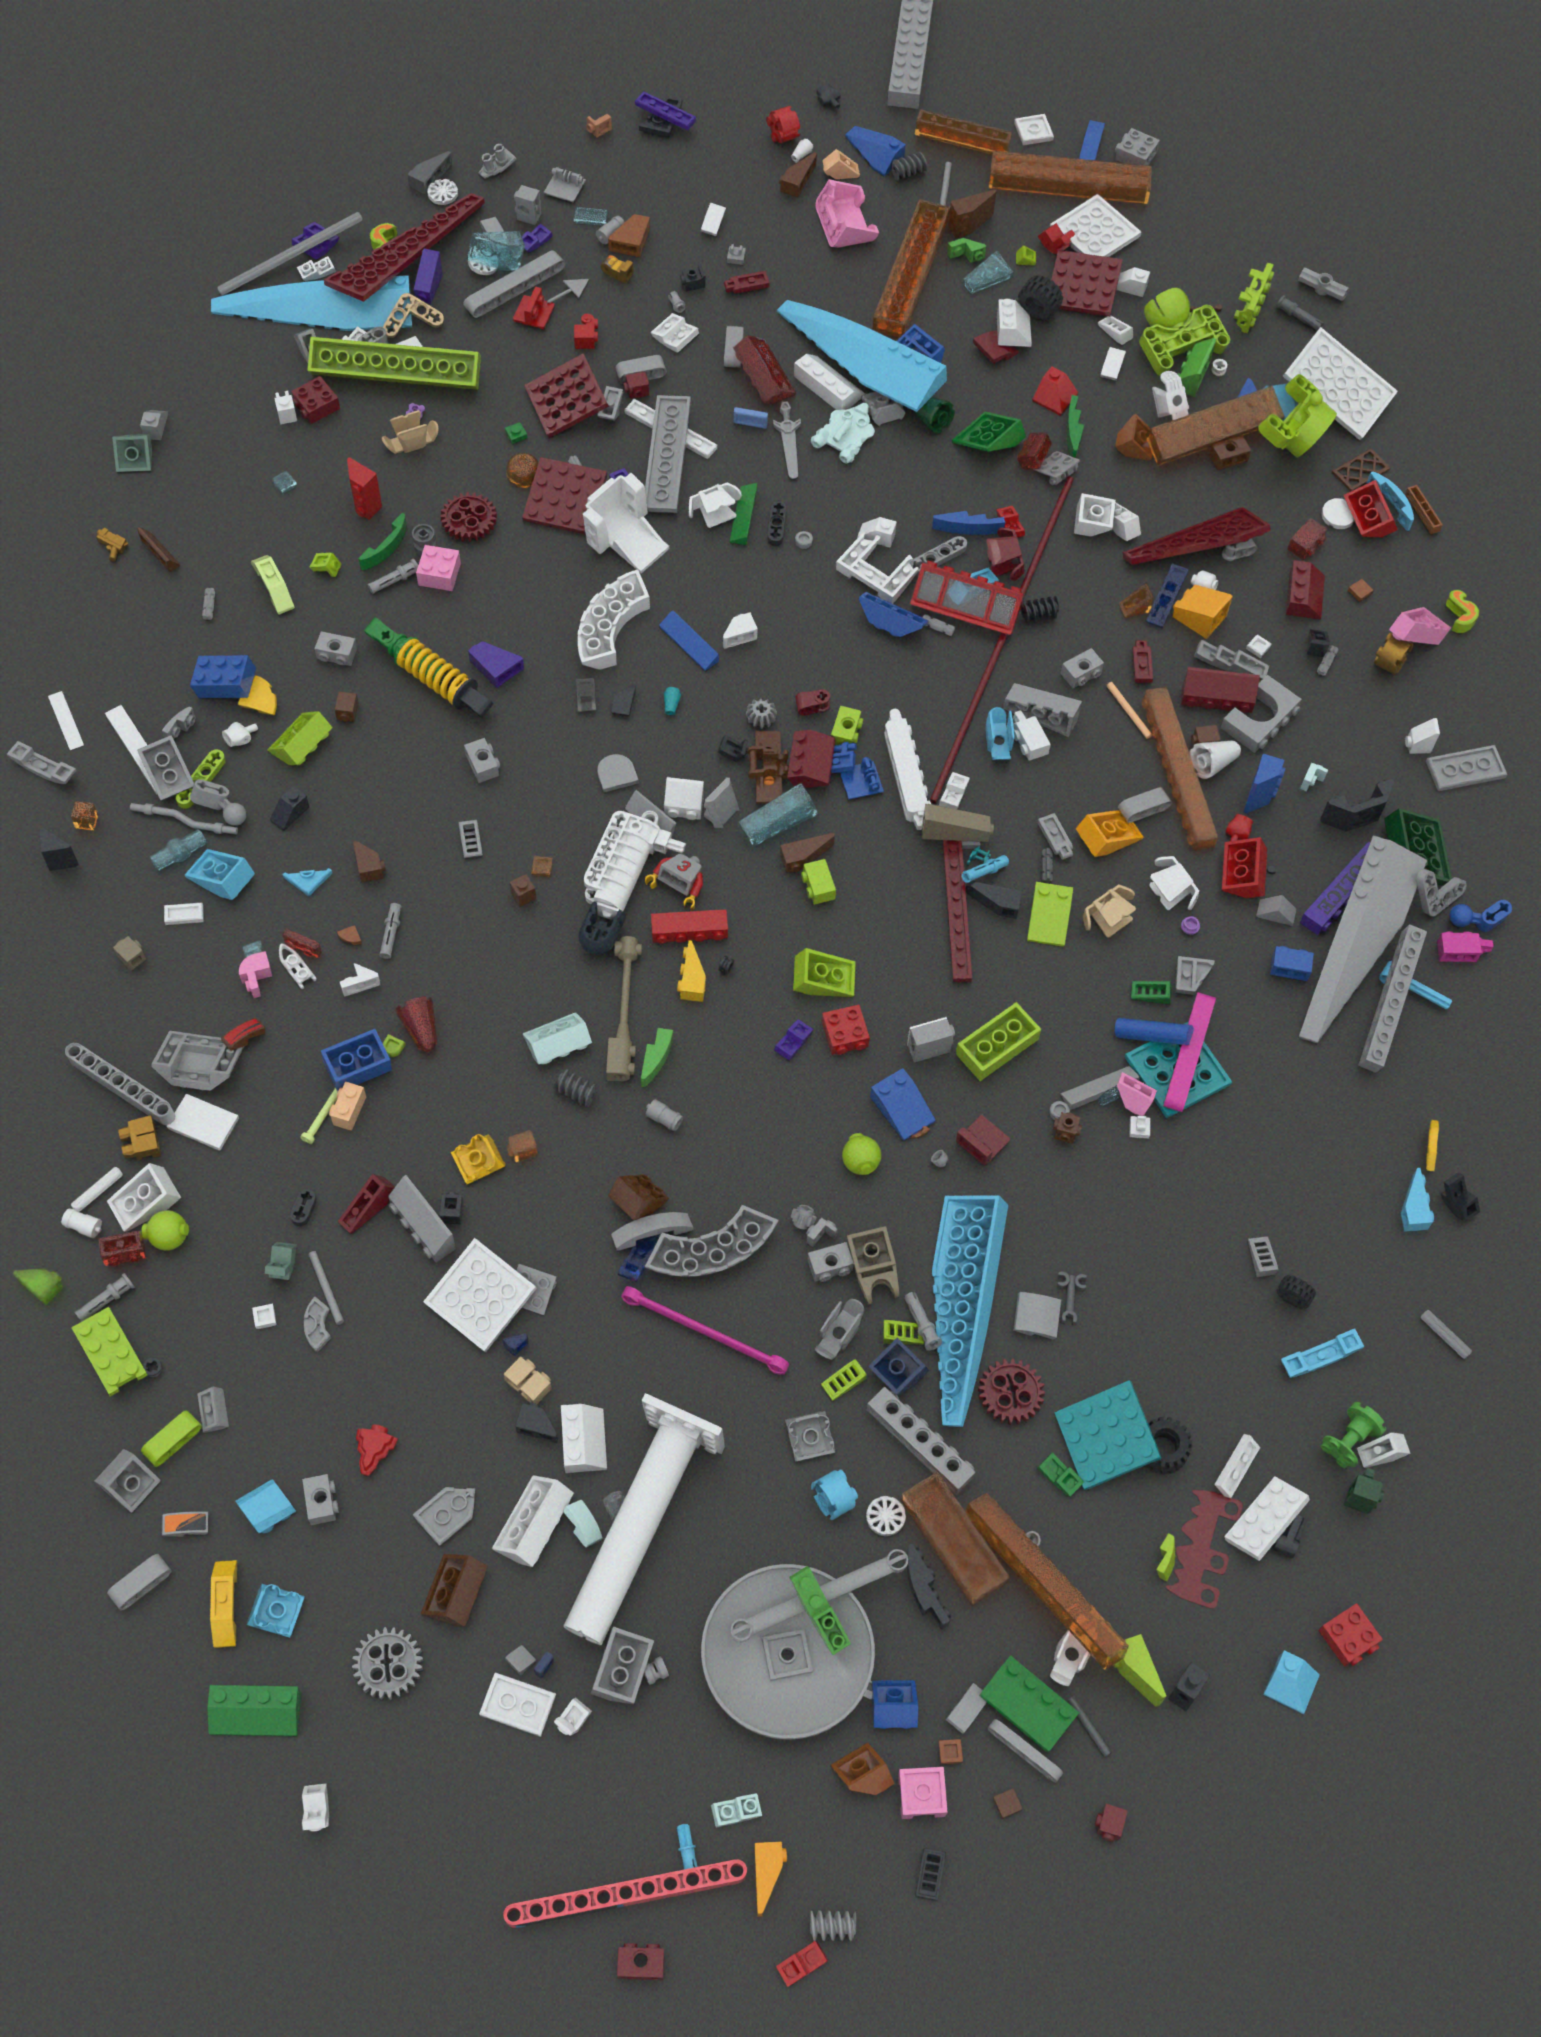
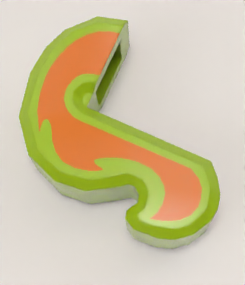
M385 223L373 228L370 232L372 249L375 250L397 237V227L393 224Z
M1461 590L1451 591L1446 601V607L1459 617L1451 629L1456 633H1464L1471 630L1479 617L1478 607L1473 602L1465 600L1467 595Z

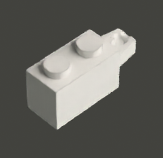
M1021 710L1014 712V739L1020 743L1022 754L1026 755L1029 761L1049 754L1051 744L1036 716L1026 719Z

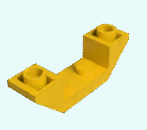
M237 1560L218 1561L214 1564L211 1576L210 1608L214 1648L236 1647L234 1583L237 1582Z

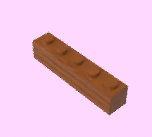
M1417 485L1408 487L1405 495L1429 533L1440 532L1443 524Z

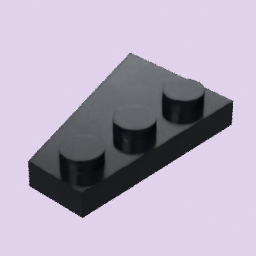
M667 96L663 100L681 109L683 99ZM650 114L647 120L639 125V131L670 137L674 124L654 114Z

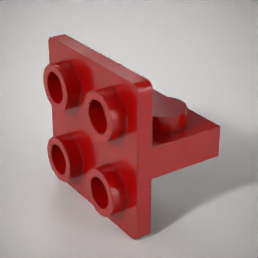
M535 287L531 297L523 296L513 321L544 329L555 307V303H547L544 300V296H542V288Z

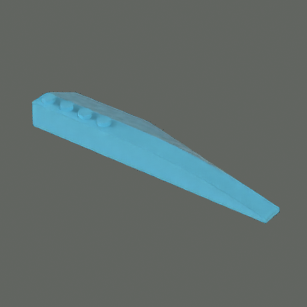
M395 276L364 302L325 286L324 281H311L258 288L212 298L211 313L232 317L240 315L241 318L257 317L258 320L263 321L265 319H272L273 322L294 325L303 323L309 327L319 325L324 326L325 329H332L334 327L339 328L340 331H354L357 326L362 330H371L375 327L384 326L402 294H411L409 276ZM409 298L407 300H404V305L402 307L404 310L405 306L408 303L411 304ZM401 312L394 314L397 320H401L404 316ZM412 314L408 315L401 328L412 327ZM393 322L390 328L387 327V329H392L395 323Z
M786 300L777 309V312L789 323H793L796 329L804 332L810 341L813 340L816 346L830 358L837 360L842 368L845 367L850 375L857 377L862 385L916 412L947 381L945 365L863 325L833 313L790 300Z
M945 1196L932 1267V1276L934 1277L935 1284L933 1285V1292L936 1299L934 1307L937 1314L936 1334L942 1339V1344L937 1348L940 1359L938 1367L941 1374V1381L939 1382L940 1390H942L941 1411L943 1426L963 1427L979 1370L989 1324L1008 1211V1204L1000 1196Z

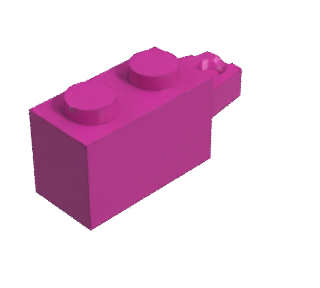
M1448 931L1441 933L1437 940L1439 962H1477L1480 955L1492 951L1493 940H1484L1479 937V933L1472 932L1453 933Z

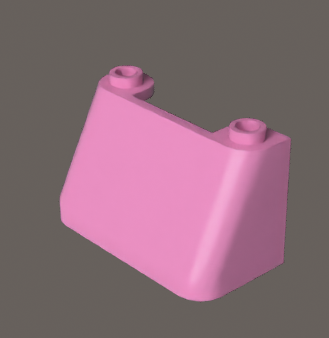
M829 179L816 200V210L829 245L840 248L874 241L878 237L879 231L876 225L871 224L867 228L860 210V206L865 200L862 187Z

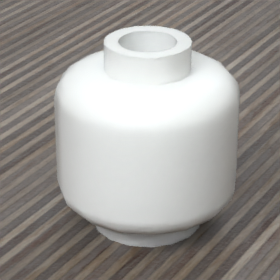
M1200 571L1197 575H1193L1191 584L1216 590L1218 580H1216L1214 574Z

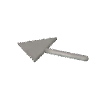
M589 279L563 280L569 289L547 300V303H551L571 291L579 298Z

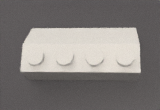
M805 354L794 363V377L836 410L849 409L861 399L862 395H865L864 392L818 356Z
M533 1475L492 1549L519 1564L533 1567L574 1493L556 1479Z

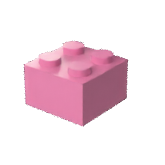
M425 545L416 572L418 586L453 591L461 565L459 550Z

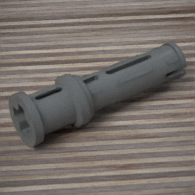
M1285 295L1280 298L1276 305L1277 309L1285 311L1289 317L1294 316L1316 331L1320 327L1322 328L1324 322L1301 309L1298 303L1288 300Z

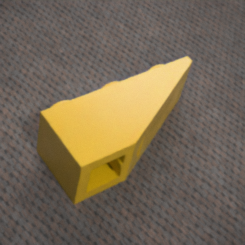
M689 940L688 947H684L683 958L686 960L685 964H681L680 975H683V978L678 981L677 991L680 992V999L703 1002L706 976L694 945Z

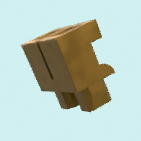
M151 1115L128 1121L127 1127L118 1130L121 1142L127 1140L132 1142V1144L122 1146L125 1158L136 1157L137 1161H139L142 1157L152 1155L154 1158L161 1156L156 1127Z

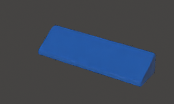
M671 611L660 623L659 627L704 671L719 662L718 653L674 611Z

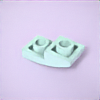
M582 1500L565 1507L563 1512L576 1526L573 1533L585 1547L602 1540L603 1537L590 1510Z
M757 1793L711 1805L716 1828L762 1816Z

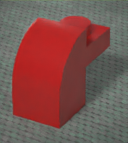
M1055 223L1039 234L1038 238L1046 249L1053 254H1057L1058 250H1065L1070 246V238L1075 233L1071 229L1063 234L1058 224Z

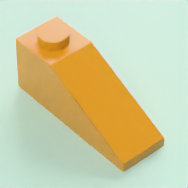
M782 1842L755 1843L757 1917L763 1915L781 1873L783 1862H787L786 1848H782Z

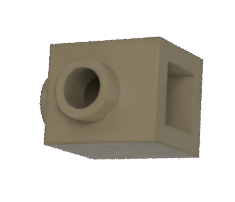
M129 936L118 941L113 947L116 956L131 971L146 960L141 944L137 940L133 941Z

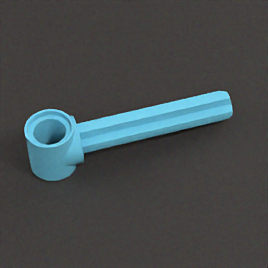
M1392 961L1387 962L1379 976L1383 984H1385ZM1414 979L1411 980L1409 990L1444 1009L1450 1007L1451 999Z

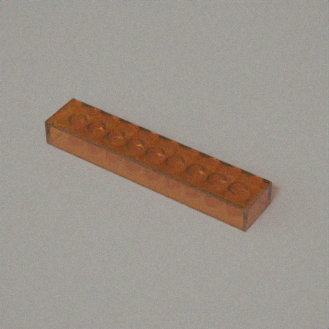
M993 150L989 188L1092 198L1098 194L1104 200L1148 204L1151 190L1152 166Z
M921 199L918 200L873 316V331L899 338L907 331L949 219V206Z

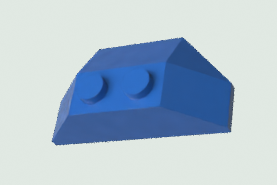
M868 592L859 597L869 623L874 624V627L889 631L893 636H904L922 629L928 624L929 620Z

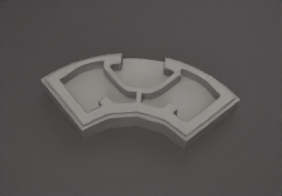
M314 1297L305 1311L304 1332L310 1346L314 1351L318 1352L331 1339L325 1328V1321L330 1308Z

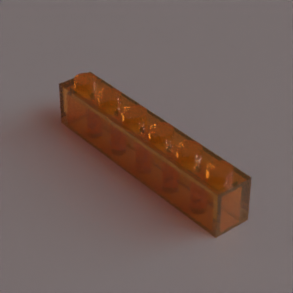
M920 110L916 120L915 135L1002 157H1007L1012 138V132L925 110Z

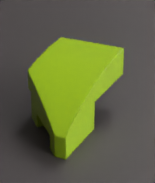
M1169 1533L1160 1547L1164 1558L1156 1569L1159 1578L1166 1582L1175 1564V1538Z

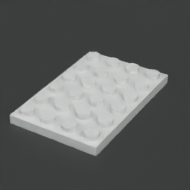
M1321 327L1283 375L1288 381H1291L1297 374L1306 377L1318 388L1323 396V401L1337 412L1335 420L1359 440L1365 436L1398 392Z

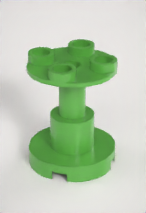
M1354 1402L1347 1410L1351 1423L1346 1427L1347 1434L1340 1441L1335 1437L1325 1436L1321 1444L1322 1450L1331 1454L1336 1459V1463L1344 1469L1347 1466L1355 1467L1358 1464V1459L1351 1450L1357 1441L1363 1442L1368 1435L1379 1438L1386 1431V1427L1382 1426L1384 1421L1380 1415L1368 1406L1365 1408L1360 1407L1361 1403Z

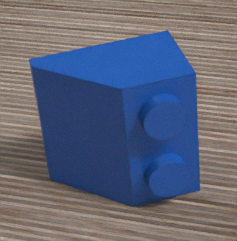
M915 1680L872 1681L874 1728H918V1699Z

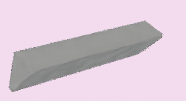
M1128 1066L1065 1091L1060 1095L1069 1106V1109L1072 1110L1119 1091L1117 1083L1122 1072L1138 1081L1140 1077Z

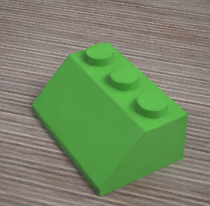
M1215 338L1196 343L1193 349L1187 353V362L1184 361L1180 371L1182 373L1177 374L1181 378L1182 386L1185 387L1187 395L1195 397L1212 359L1216 343Z

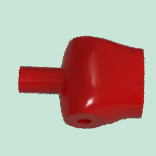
M1236 814L1225 831L1226 834L1231 836L1230 841L1248 839L1252 831L1253 820L1244 815Z

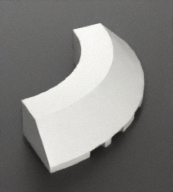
M638 569L618 577L612 584L608 583L604 590L592 598L590 605L584 611L578 630V651L582 665L599 670L617 665L614 645L619 631L632 617L650 609L649 594Z

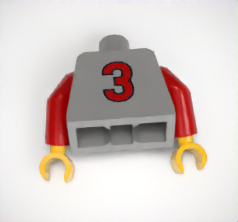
M683 854L663 858L653 870V875L645 877V883L647 885L650 881H653L650 887L654 889L657 886L656 879H659L686 896L690 894V897L684 900V908L690 902L692 903L690 911L695 908L694 899L698 897L703 886L700 860L696 856L688 858Z

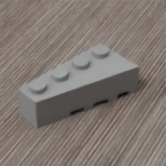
M1014 683L1005 698L1003 709L1012 713L1021 710L1026 719L1036 716L1041 726L1069 737L1078 721L1082 701Z

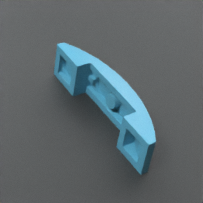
M1371 472L1366 484L1376 480L1381 493L1399 512L1397 520L1406 531H1409L1414 515L1408 499L1389 479L1376 472Z
M1352 1329L1336 1336L1333 1340L1300 1353L1299 1351L1281 1359V1362L1289 1377L1292 1378L1337 1362L1364 1348V1345L1356 1330Z

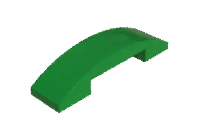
M401 513L392 523L393 532L376 550L369 547L358 558L361 570L364 571L380 564L398 548L404 538L407 527L404 513Z

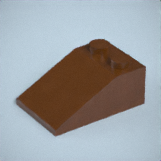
M996 189L950 202L948 226L955 238L970 235L993 216Z

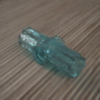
M197 829L181 839L177 837L170 840L165 848L149 857L156 870L159 871L175 861H185L189 858L191 852L206 845L207 841L202 832Z

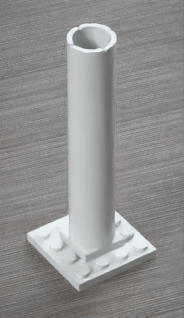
M646 1393L642 1399L647 1421H649L648 1424L657 1428L658 1431L563 1626L573 1634L581 1638L586 1637V1640L597 1645H602L695 1448H699L702 1445L707 1452L716 1454V1452L722 1454L725 1448L721 1427Z

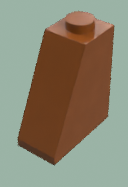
M637 214L632 215L609 236V251L640 257L650 231V217Z

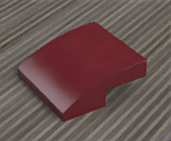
M997 330L986 332L973 338V344L993 364L1001 359L1007 361L1019 354V351L1014 346L998 345Z

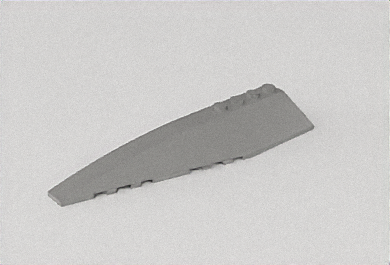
M1377 836L1372 837L1317 983L1299 1038L1314 1043L1320 1041L1334 1018L1338 1016L1355 989L1359 987L1374 966L1376 960L1383 954L1384 949L1391 943L1398 930L1401 929L1417 889V874L1425 868L1426 859L1391 840Z

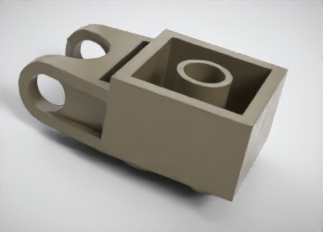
M886 1226L847 1235V1244L854 1263L853 1267L856 1278L867 1304H873L872 1289L879 1284L887 1285L895 1298L900 1297L896 1262ZM868 1251H872L875 1254L868 1255Z

